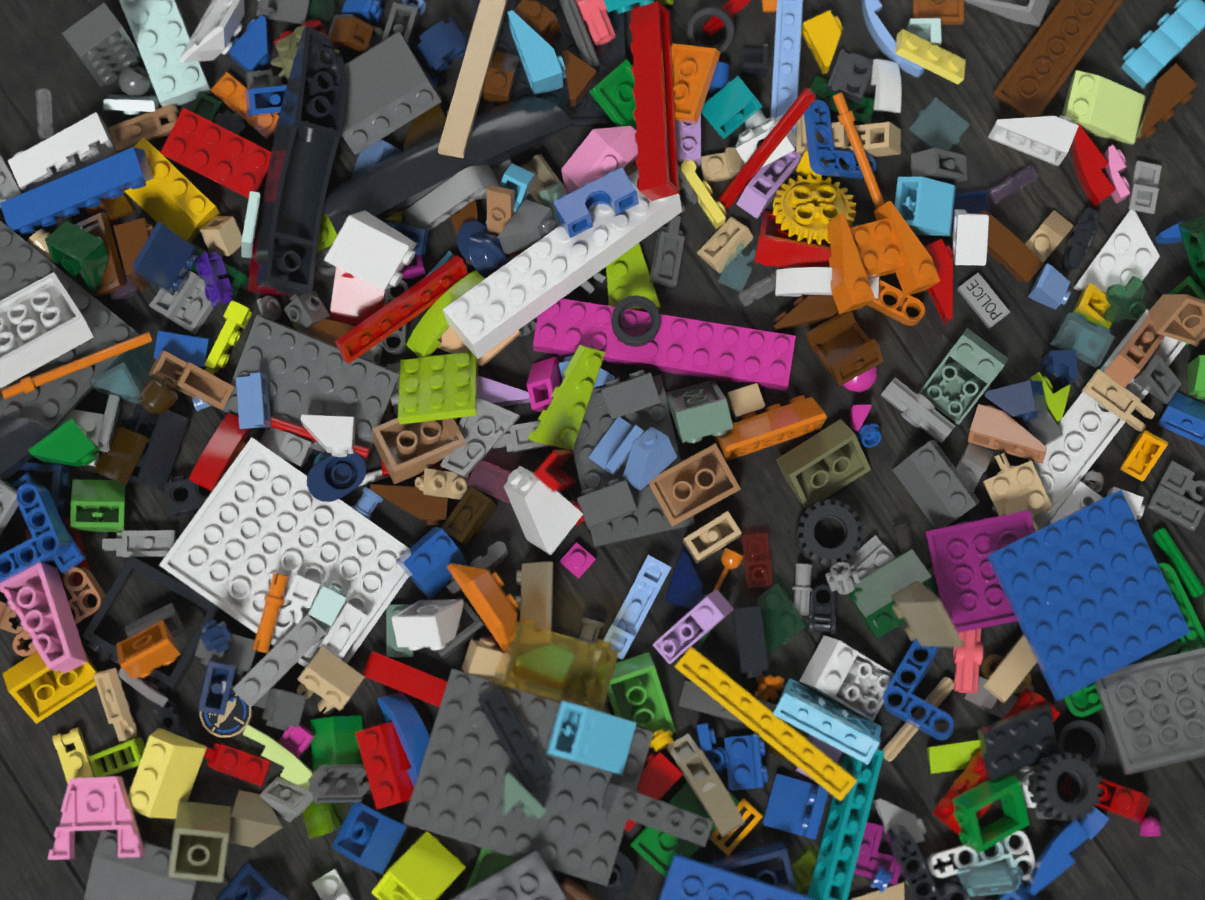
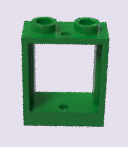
M1010 774L993 781L988 779L953 799L955 807L954 816L960 828V840L966 847H970L978 853L1030 825L1020 780ZM1000 798L1004 817L979 830L975 812Z

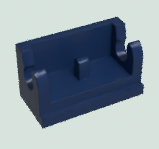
M1076 350L1049 351L1041 359V365H1044V376L1048 378L1050 383L1052 382L1051 373H1054L1056 377L1060 376L1059 382L1061 387L1071 385L1078 378Z

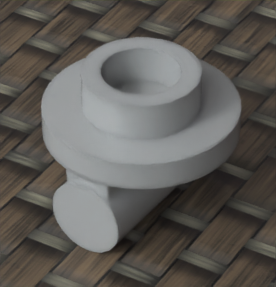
M265 296L257 300L262 316L274 321L280 318L282 313L281 306L274 297Z

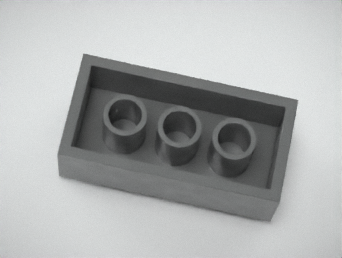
M105 3L62 33L101 87L105 84L113 83L125 67H135L138 64V60L142 58L122 25Z

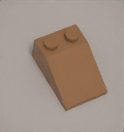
M398 418L372 428L373 443L394 484L418 475L425 468H429L466 444L454 418L400 424Z
M716 444L657 475L649 483L672 527L740 490L737 481Z

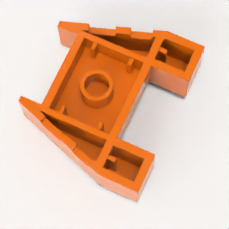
M891 201L886 202L874 211L877 220L875 222L849 228L845 214L841 213L827 223L828 242H831V257L829 258V266L832 268L833 278L830 281L831 292L839 314L860 309L875 300L869 279L896 272L904 296L925 291L940 282L932 257Z

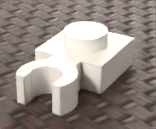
M296 574L286 595V599L292 601V603L283 610L282 617L286 618L287 613L294 610L297 613L295 623L298 624L302 619V606L310 609L320 584Z

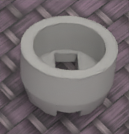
M1091 470L1084 475L1082 483L1097 493L1102 490L1104 478L1100 472L1097 473Z

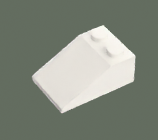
M1065 116L999 119L993 126L988 138L1059 166L1069 151L1079 125L1074 124L1072 119Z

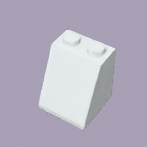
M361 211L348 216L324 260L386 290L392 286L396 287L403 276L401 270L405 264L408 265L414 258L416 252L413 249L417 243L367 211Z
M519 466L518 469L509 475L504 488L526 539L551 555L583 513L560 493L552 492L533 475L534 473Z

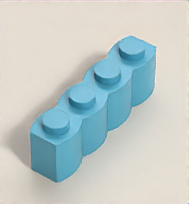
M1180 0L1174 6L1177 11L1172 15L1167 13L1157 23L1160 28L1154 33L1150 30L1140 40L1143 45L1137 50L1132 48L1122 58L1125 63L1121 68L1142 88L1205 27V3L1202 0Z

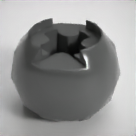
M136 66V68L125 67L120 73L118 80L120 88L131 96L134 94L144 95L151 85L148 72L139 66Z

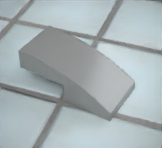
M1141 161L1135 162L1129 195V210L1154 214L1159 192L1158 183L1161 165Z

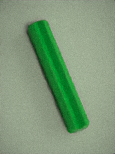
M1160 528L1154 532L1152 537L1191 597L1196 598L1205 592L1204 587L1167 530Z

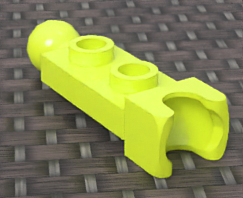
M231 300L224 314L226 322L204 364L206 372L214 375V373H218L220 368L224 369L229 360L227 353L231 345L235 346L240 338V327L245 329L252 316V312L249 311L248 307Z

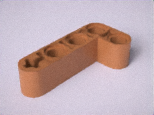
M72 568L64 575L63 582L73 597L68 603L70 608L75 611L76 618L74 622L76 627L93 617L106 597L93 574L86 568ZM77 572H80L83 576V583L80 586H77L73 581V577ZM91 594L97 597V605L94 608H91L87 602ZM24 630L13 640L12 647L17 655L30 656L38 651L33 642L28 645V649H25L26 640L32 639L28 631Z

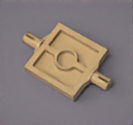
M1005 453L995 456L1001 471L996 476L983 481L997 515L1003 516L1030 510L1034 531L1039 530L1034 519L1053 507L1032 460L1020 466H1010Z

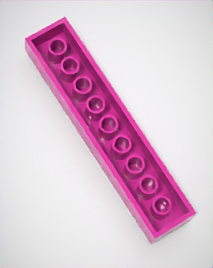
M560 299L537 317L533 340L534 351L574 356L579 345L605 352L602 362L743 385L757 383L758 387L786 391L788 387L796 338L793 335L660 314L659 332L654 340L644 346L632 347L620 342L613 333L611 318L615 307ZM627 309L621 316V327L629 335L640 336L649 330L651 317L648 312Z

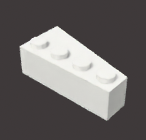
M96 112L32 148L16 153L8 162L20 189L25 193L118 152L106 124Z

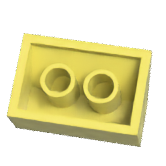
M161 728L153 732L148 739L128 796L131 809L147 817L176 819L178 801L188 802L207 747Z

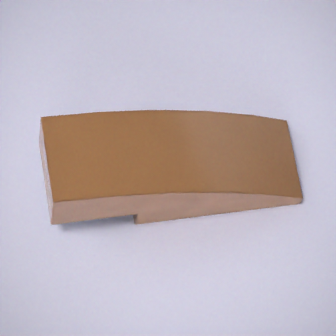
M165 350L159 353L148 374L152 377L159 376L162 379L167 376L177 385V390L220 410H223L234 389V386L190 362L186 363Z

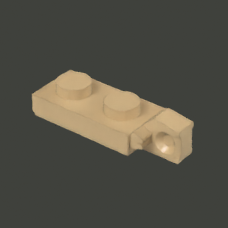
M116 668L95 673L94 679L108 723H113L119 742L136 737V725L131 717L130 706L125 698L121 686L122 681L118 676Z

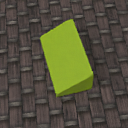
M980 740L928 747L927 754L930 773L966 769L972 758L981 749Z

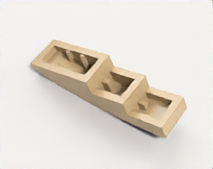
M1024 633L1011 647L1008 654L996 667L997 669L983 684V687L1002 703L1009 698L1037 662Z

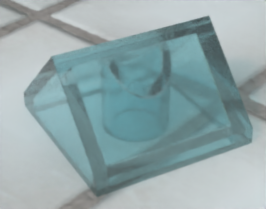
M124 362L90 380L89 385L101 394L108 396L110 394L116 395L122 400L140 404L138 401L140 399L139 390L142 386L134 371Z

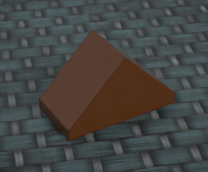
M566 50L562 51V59L566 69L565 75L570 105L574 107L597 78V70Z

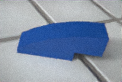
M1076 820L1069 821L1046 845L1030 875L1026 888L1029 895H1035L1075 863L1069 853L1089 838Z

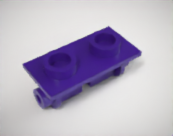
M204 252L197 262V271L199 276L204 279L205 296L208 301H211L212 308H215L221 301H223V304L229 303L231 300L233 301L232 296H234L229 278L219 280L218 277L227 274L222 256H219L218 252L208 255L207 252Z

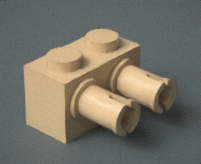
M321 647L298 678L301 684L297 687V694L301 695L305 691L304 696L306 699L311 698L314 692L322 697L318 703V709L321 712L324 707H327L323 714L328 715L334 711L335 707L338 710L343 708L365 677L327 649Z

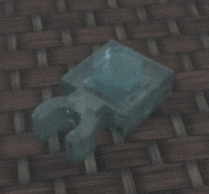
M742 244L737 247L736 261L728 259L718 280V283L742 293L752 271V268L746 265L753 261L756 250H752L748 257H744L741 254L743 250Z

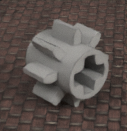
M846 562L834 564L831 567V573L826 574L831 591L837 590L840 594L851 593L855 590V583L860 582L855 565L849 566Z

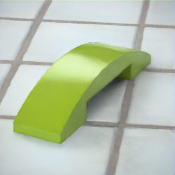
M474 271L454 284L422 317L406 344L419 358L429 357L440 346L441 342L438 339L450 327L446 321L443 309L485 280L480 273Z

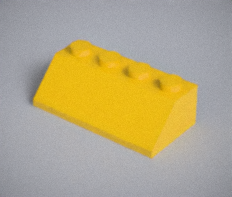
M143 137L134 147L144 149L154 179L146 181V186L134 190L130 188L125 190V192L157 223L163 224L185 241L192 242L201 233L200 229L213 217L218 216L220 212L207 197Z

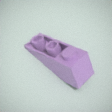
M715 590L659 638L653 646L671 664L734 609L721 593Z

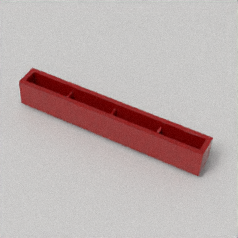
M659 1L631 9L632 20H630L633 40L631 51L634 62L632 73L635 83L633 96L636 105L634 118L637 127L635 141L638 148L636 164L639 170L637 187L640 193L651 201L679 194L670 12Z

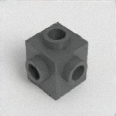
M316 291L293 295L290 298L291 302L284 308L293 326L300 332L320 320L330 317Z

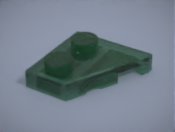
M777 583L757 598L758 606L761 608L766 655H770L809 627L780 583Z

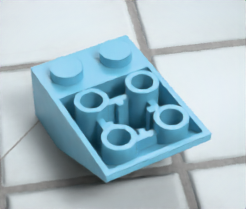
M560 701L545 753L622 775L636 723Z

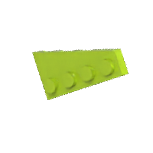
M579 345L563 374L565 378L562 384L553 391L551 395L554 397L547 411L543 409L538 418L541 420L535 432H530L527 439L533 442L573 450L605 352Z

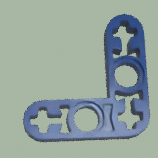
M821 100L812 102L804 113L811 169L819 175L864 178L860 166L856 167L858 161L854 152L834 150L830 111L826 103ZM816 131L823 136V144L816 139ZM866 153L869 164L874 173L876 170L875 159L873 158V156ZM840 158L845 160L847 164L846 170L840 166Z

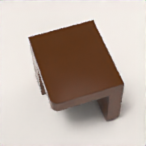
M356 17L337 18L330 41L348 52L367 51L374 27Z

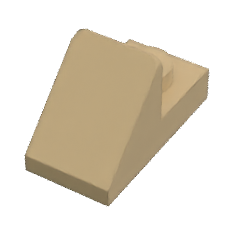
M727 147L724 153L702 156L700 165L703 180L711 183L735 178L745 165L736 148Z
M1054 210L1025 245L1044 262L1074 225Z

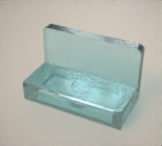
M1005 863L959 868L957 872L969 897L1016 892L1024 876L1020 867L1008 868Z

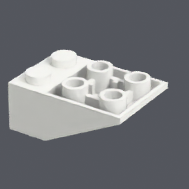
M823 636L800 682L873 722L884 702V692L895 674L843 642Z

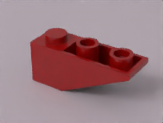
M1067 774L1060 793L1071 797L1074 784L1069 774ZM1105 780L1098 782V787L1102 788V793H1098L1097 797L1101 800L1099 804H1093V806L1142 823L1150 798L1143 793Z

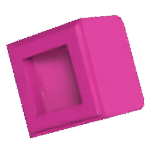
M853 405L850 409L851 430L855 435L862 426L872 405Z

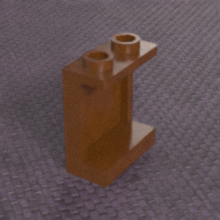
M851 311L838 314L806 333L812 352L839 386L884 362L879 344L875 339L870 340L856 323Z

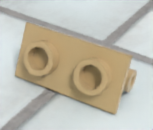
M425 468L424 475L416 478L415 486L420 491H423V495L461 500L468 491L469 475L463 477L454 472Z

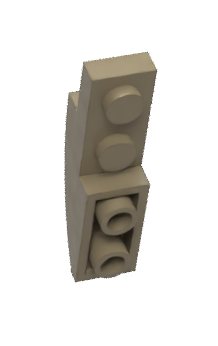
M689 733L666 746L668 753L693 789L696 798L722 837L745 824L718 775Z

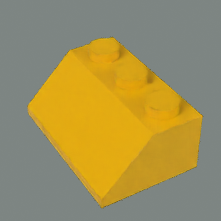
M37 651L2 674L10 694L37 724L95 687L94 674L98 673L86 652V663L67 673L49 669Z

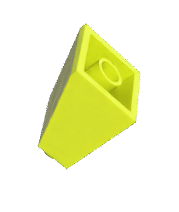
M426 831L386 873L371 893L379 900H437L465 869V866L456 855L451 854L441 844L439 839Z

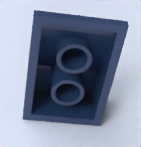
M158 222L131 267L147 282L174 296L176 291L180 292L186 282L184 277L189 269L193 270L199 260L197 256L199 252L187 241Z

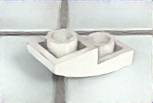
M874 59L871 85H876L874 110L900 113L901 77L898 62Z

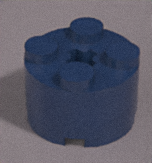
M453 17L448 18L449 23L445 24L442 20L425 31L419 37L421 42L418 45L415 42L412 44L413 49L430 72L436 71L437 74H441L450 67L448 64L456 57L460 60L465 56L469 39Z

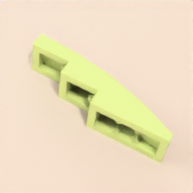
M247 725L243 735L266 746L261 756L284 766L280 777L311 791L308 779L314 772L300 758L278 743L277 740L253 726Z

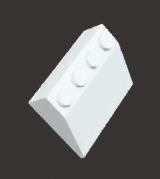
M54 272L0 301V388L93 338L84 317Z

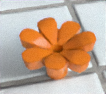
M763 674V676L756 678L759 686L753 695L756 699L765 702L768 701L769 697L774 701L779 696L776 691L784 688V679L780 676L774 678L772 675L766 677Z

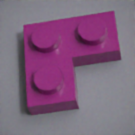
M867 822L854 874L873 879L878 868L883 866L886 872L889 870L893 872L889 883L897 885L900 870L894 857L878 853L884 826Z

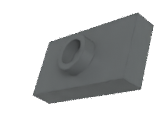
M1161 484L1157 486L1146 507L1192 532L1196 530L1205 512V507Z

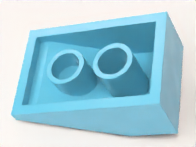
M513 10L509 11V27L534 97L562 88L563 78H566V69L561 55L556 56L554 49Z

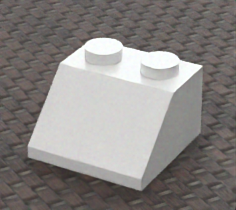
M463 599L419 600L391 617L397 647H408L409 650H418L423 647L439 650L446 647V643L456 636L464 605Z

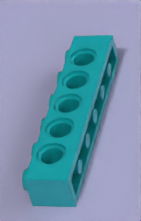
M876 749L868 764L844 752L841 767L853 776L857 782L842 801L833 796L808 896L819 900H847L884 751Z

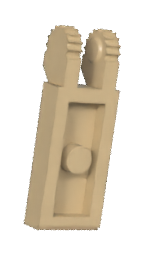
M1099 369L1082 390V392L1119 419L1126 421L1140 432H1143L1146 426L1131 415L1134 408L1148 419H1152L1155 415L1150 408L1140 402L1141 399L1126 388L1121 387Z

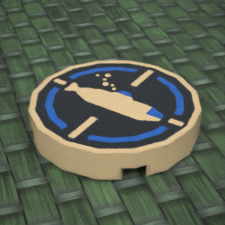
M233 686L230 689L225 716L200 711V719L203 726L211 734L221 738L241 734L252 718V707L246 704L232 690Z

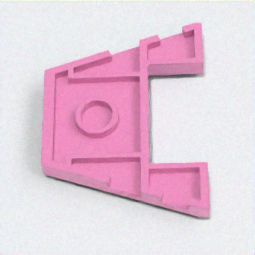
M122 777L70 779L61 808L63 815L60 826L56 827L54 833L56 840L53 849L49 851L48 860L75 859V831L118 829V857H145L144 848Z

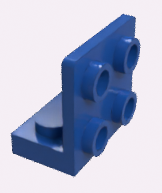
M758 734L724 738L726 756L729 758L727 767L729 790L762 788L763 782H767L766 766H761L760 756L765 755L764 740L759 739Z
M777 774L763 824L810 839H816L828 791L821 785Z

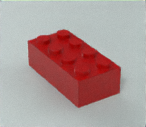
M185 108L182 109L160 153L248 199L250 191L260 194L264 187L271 156L270 151Z

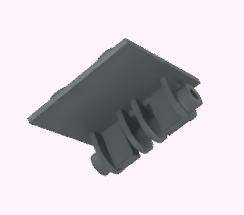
M259 0L256 16L260 17L263 15L267 19L304 24L310 0Z

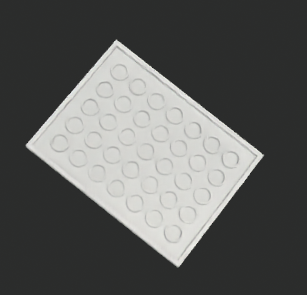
M251 437L160 563V566L255 633H257L265 605V600L263 599L268 594L273 572L289 576L283 597L285 602L284 605H281L271 639V644L274 646L297 625L295 623L297 613L294 610L289 611L286 618L282 617L283 610L292 603V601L286 599V595L295 575H300L320 584L310 609L322 587L328 588L330 584L344 591L342 596L346 598L336 619L347 603L369 616L342 659L347 664L409 577L396 562L409 548L340 499L332 502H322L315 499L309 493L307 476ZM304 606L301 608L302 619L310 611L309 608ZM311 615L309 616L326 633L297 661L305 668L320 650V644L332 627Z

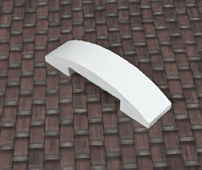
M832 268L778 269L776 273L775 295L801 297V294L832 295L830 281L833 279ZM880 277L869 279L875 299H879Z

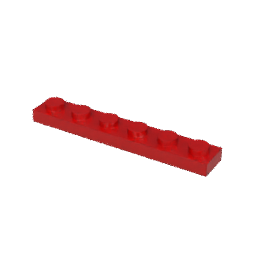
M456 255L337 339L335 343L343 360L350 364L432 306L448 289L468 275L463 259Z

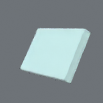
M250 191L242 236L241 257L250 258L252 256L260 211V194L258 192Z

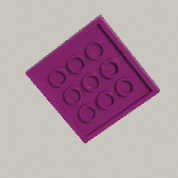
M1030 510L926 531L940 601L957 633L1017 621L987 555L1035 532Z

